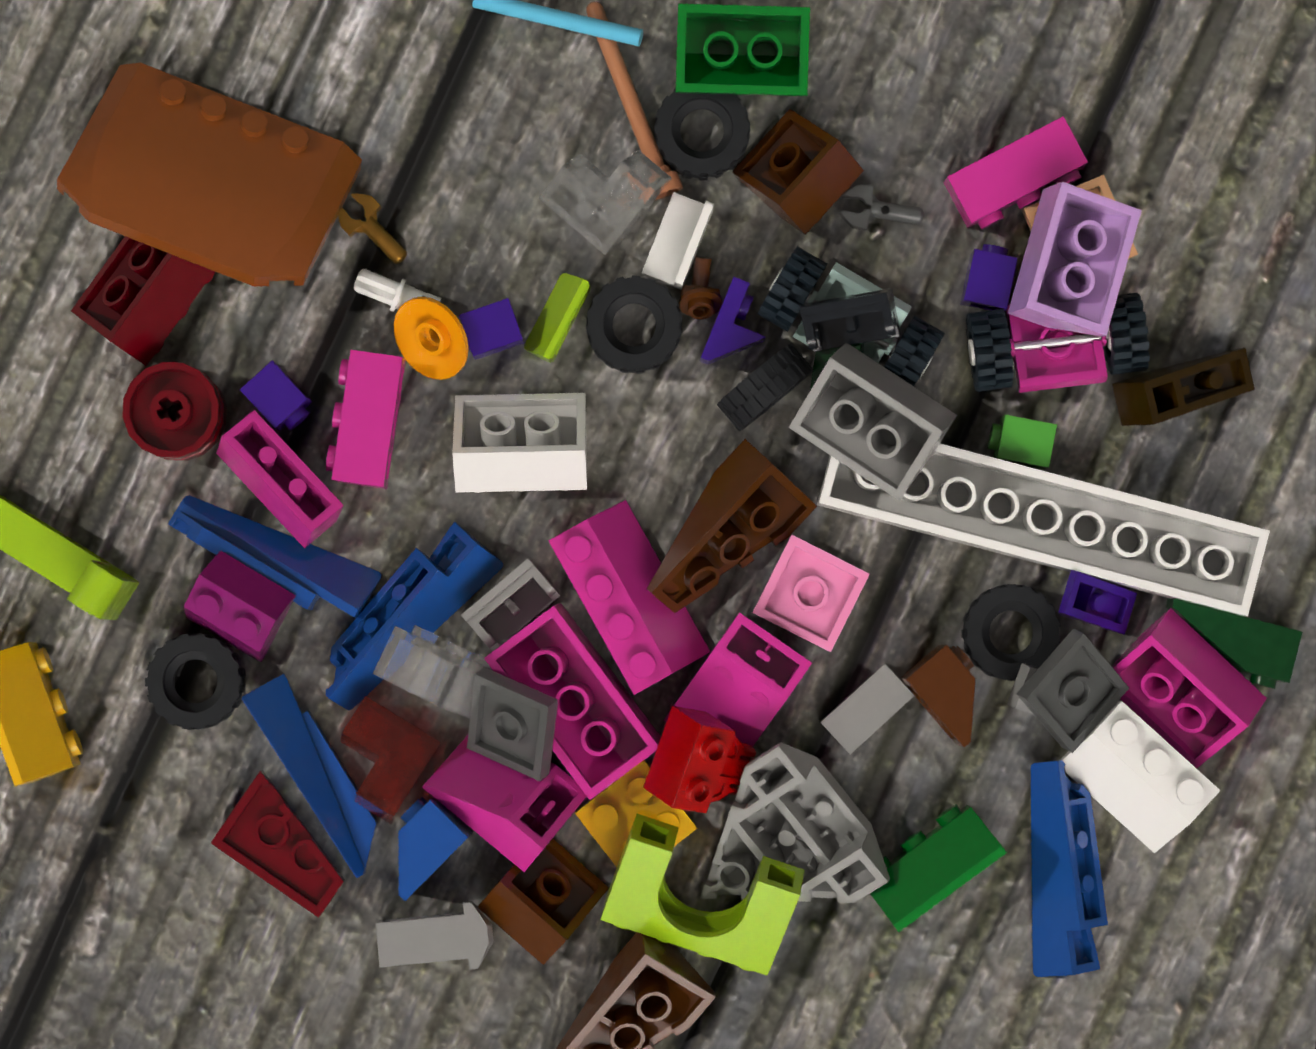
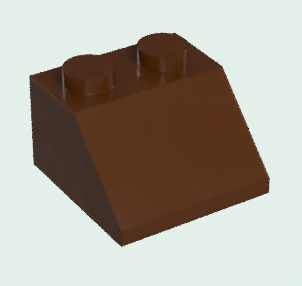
M789 109L732 173L779 217L806 235L842 194L850 188L864 170L838 139Z
M938 645L899 679L914 694L916 699L952 741L958 746L966 747L971 742L976 678L969 670L975 665L958 646L949 648L947 645Z
M552 838L525 872L514 864L477 907L544 965L567 941L609 887Z

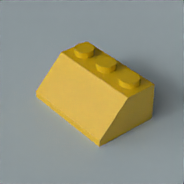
M26 642L0 650V747L14 786L33 783L81 765L78 755L83 754V748L74 729L68 730L63 714L68 713L63 693L59 688L54 690L48 673L53 672L49 654L44 647L39 649L37 642Z

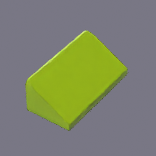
M567 273L560 275L524 344V349L527 352L549 363L551 361L554 362L591 290L589 281Z

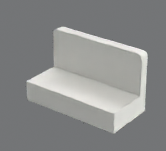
M673 192L642 270V275L682 290L713 213L714 203L706 200L705 204Z

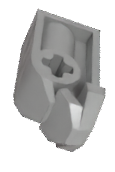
M464 902V912L379 920L375 923L379 967L468 959L469 970L478 969L494 943L492 923L473 902Z

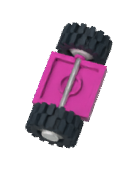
M1138 292L1118 295L1107 336L1104 337L1041 326L1008 314L1010 305L1007 306L1006 310L1007 318L1003 309L974 312L966 315L969 363L976 392L1012 387L1014 378L1012 369L1013 358L1019 393L1104 383L1108 378L1107 368L1111 375L1147 371L1149 368L1148 326H1146L1145 322L1146 313L1143 312V301Z

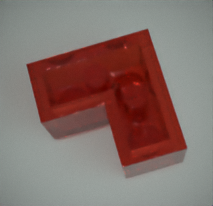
M367 696L364 697L346 725L340 741L375 763L356 792L354 802L392 824L436 755L441 743Z

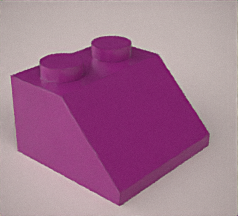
M220 550L199 574L184 605L187 619L257 661L262 662L296 595Z

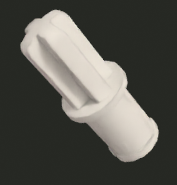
M362 269L358 273L354 283V290L356 292L390 305V311L392 312L395 309L399 310L405 302L412 298L429 297L439 302L442 299L439 296L437 297L407 285L406 280L403 278L399 283L367 269Z

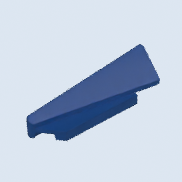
M190 495L183 498L168 525L187 535V538L213 554L217 555L221 550L296 595L293 602L306 610H312L319 597L352 617L357 618L382 578L381 573L311 544L304 548L292 536Z
M456 522L451 525L430 558L416 548L331 647L330 662L336 667L334 683L330 688L326 689L325 695L346 710H352L503 567V562Z
M285 673L241 698L355 877L359 878L366 873L367 861L378 821L311 712L308 710L302 714Z
M1062 760L1034 763L1030 767L1033 974L1036 977L1068 976L1099 970L1100 965L1091 928L1108 925L1091 795L1083 784L1072 783L1067 778L1064 768L1065 763Z

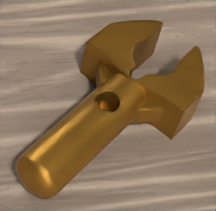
M352 193V198L360 206L364 207L366 221L363 222L360 219L350 218L349 214L341 208L338 214L340 227L350 237L355 233H365L394 264L401 263L406 258L407 251L377 221V212L382 208L381 205L370 195Z

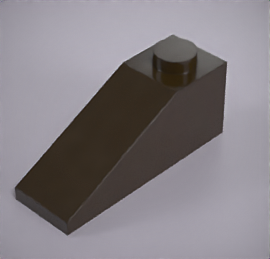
M1238 348L1148 371L1112 383L1122 426L1154 425L1255 390L1246 348Z

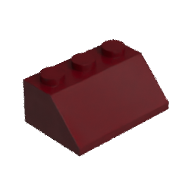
M125 236L72 308L71 312L117 347L147 366L152 357L161 350L165 339L178 321L187 314L191 303L204 285L211 281L215 271Z

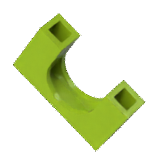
M636 814L607 893L600 920L611 923L620 929H629L656 938L659 942L671 943L695 951L701 956L712 957L736 965L743 970L754 971L768 976L799 900L805 870L763 856L750 890L740 903L723 911L709 912L697 910L679 901L669 890L665 881L664 874L673 853L679 827Z

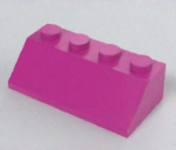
M626 500L548 540L633 695L710 653L686 607L674 613L647 589L661 562Z
M561 602L552 606L484 658L494 672L558 699L552 751L589 800L657 750L661 736Z

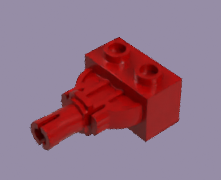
M672 706L643 788L671 808L707 813L711 802L718 801L728 794H737L739 787L736 785H740L745 766L755 759L756 751L751 745L741 743L735 736V730L705 711Z

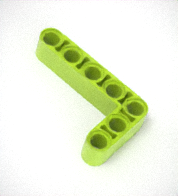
M0 495V550L69 592L70 594L67 599L85 612L101 620H117L140 582Z

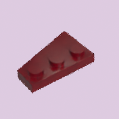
M260 770L211 841V844L319 918L345 882V879L264 771Z

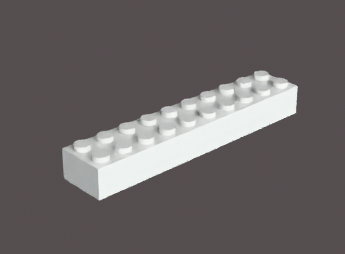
M944 444L938 445L900 501L830 455L817 502L818 506L1071 572V570L1078 571L1105 582L1169 599L1175 598L1244 617L1249 614L1270 533L1269 530Z

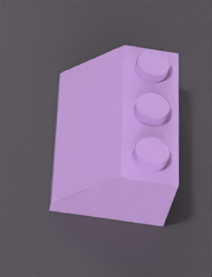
M1059 182L1043 189L1008 314L1047 328L1102 337L1107 336L1142 210L1065 182Z

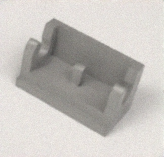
M527 558L463 612L461 616L482 641L494 651L561 595L534 563Z

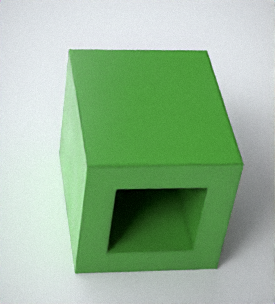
M1004 415L1000 419V424L993 423L991 426L988 449L995 450L993 458L1045 470L1050 466L1057 424Z

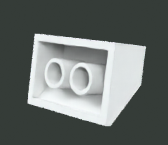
M586 393L455 395L452 450L455 493L587 490Z
M1118 701L1073 753L1068 751L1061 759L1065 763V773L1077 784H1083L1091 797L1153 853H1156L1191 824L1221 791L1123 701Z

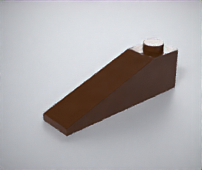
M744 439L713 473L647 589L670 610L676 613L717 586L720 576L737 564L744 568L753 562L752 554L770 542L777 546L786 540L814 511L817 505L751 443Z
M636 932L615 957L556 1049H655V1044L674 1033L678 1036L688 1030L716 998L715 992L677 948L669 943H662L656 938Z

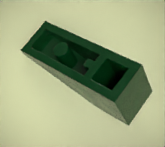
M1175 598L1167 599L1166 608L1168 610L1172 608L1239 672L1251 674L1250 683L1275 689L1277 681L1290 683L1302 631Z

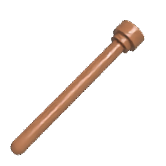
M599 2L588 4L586 8L588 17L608 21L603 6ZM596 37L649 170L645 174L648 180L645 182V186L651 201L668 197L673 192H679L683 189L677 171H672L670 165H665L617 42Z

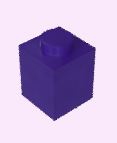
M983 244L982 250L974 249L970 254L960 305L988 311L1003 309L1005 312L1009 302L1017 258L1007 256L1008 249L996 245Z
M509 298L459 315L467 336L468 351L471 350L475 360L525 343Z
M273 360L240 389L269 423L279 431L285 426L289 430L294 429L309 415L305 408L312 401Z

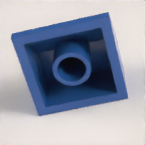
M421 797L400 817L406 823L398 831L399 896L404 901L473 833L461 819L434 797L428 802Z

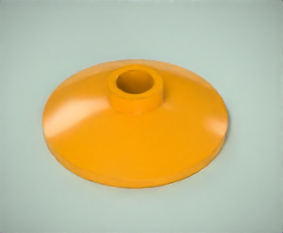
M429 297L412 298L399 308L394 319V336L401 354L410 366L422 375L437 380L448 379L459 373L465 366L468 358V340L457 316L446 305Z

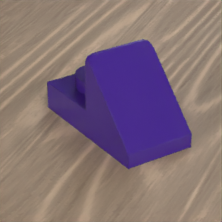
M733 277L701 355V362L711 364L765 341V336L734 324L736 318L745 321L754 296L746 294L750 285L749 282Z
M1071 570L1058 615L1080 620L1125 635L1137 593Z

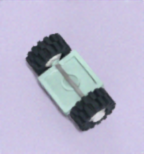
M797 246L784 268H781L769 289L770 292L757 314L788 332L800 313L799 308L805 302H816L882 289L836 262L819 292L814 290L813 294L810 295L825 270L827 263ZM894 296L900 328L912 306ZM914 315L897 345H895L898 340L896 338L865 342L863 354L879 363L884 353L889 355L892 352L884 367L907 383L915 386L933 359V354L945 333ZM802 320L793 337L807 345Z

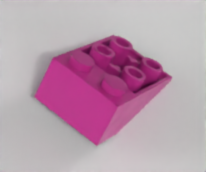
M739 612L674 706L705 711L735 730V736L741 743H746L753 747L807 672L812 662ZM669 713L667 714V716H666L665 719H664L665 722H667Z
M467 735L422 788L525 872L587 796L576 781L556 764L551 763L550 774L541 781H538L467 749Z

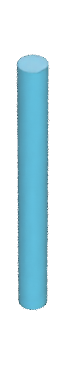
M473 0L472 3L473 8L638 47L641 45L643 38V29L519 0Z

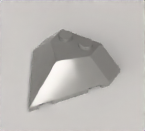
M780 742L745 766L735 800L731 806L700 898L717 899L718 895H740L743 900L750 890L763 856L805 870L801 894L798 900L803 902H810L812 898H837V903H855L886 884L890 877L872 824L819 758Z

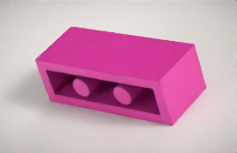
M1064 116L947 176L944 185L966 227L970 228L978 223L981 230L1005 218L1002 210L1016 203L1021 210L1040 200L1042 195L1040 191L1059 182L1072 184L1082 177L1079 170L1083 169L1088 161Z
M350 349L349 360L342 359L338 383L339 385H345L343 403H335L332 418V428L339 429L336 446L329 445L326 458V471L332 472L331 480L340 483L387 489L406 360L403 357Z
M255 410L222 435L216 454L304 548L337 522L344 505Z

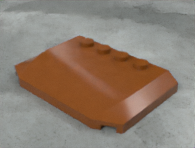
M132 63L120 65L57 178V190L62 195L66 192L79 206L80 214L90 223L248 285L258 287L269 286V281H294V286H303L361 170L362 159L343 141L146 64Z

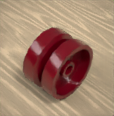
M161 362L145 368L131 381L123 398L122 418L129 436L141 449L166 460L189 461L205 455L218 443L226 426L227 406L221 389L208 375L181 362ZM175 405H182L183 409L178 411L181 417L177 421L171 419V408Z

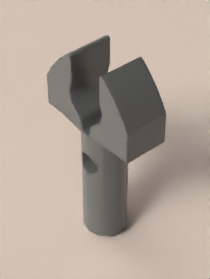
M856 185L847 190L842 196L848 199H859L866 207L870 208L857 214L851 211H840L841 217L853 229L866 231L868 223L876 218L919 225L923 220L924 213L922 208L879 201L873 194L874 186Z

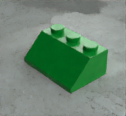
M678 3L676 93L808 96L810 7Z
M957 804L953 805L935 819L939 826L925 835L920 830L910 836L900 845L904 851L891 861L886 856L883 857L890 879L886 884L871 892L870 895L898 932L1007 853L970 806L966 805L960 809Z

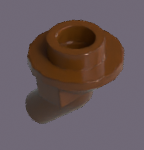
M695 256L691 286L683 285L680 293V310L694 319H707L717 313L722 306V297L719 289L708 287L712 258Z

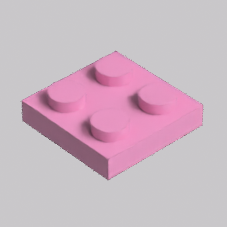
M791 535L752 613L831 652L870 574Z

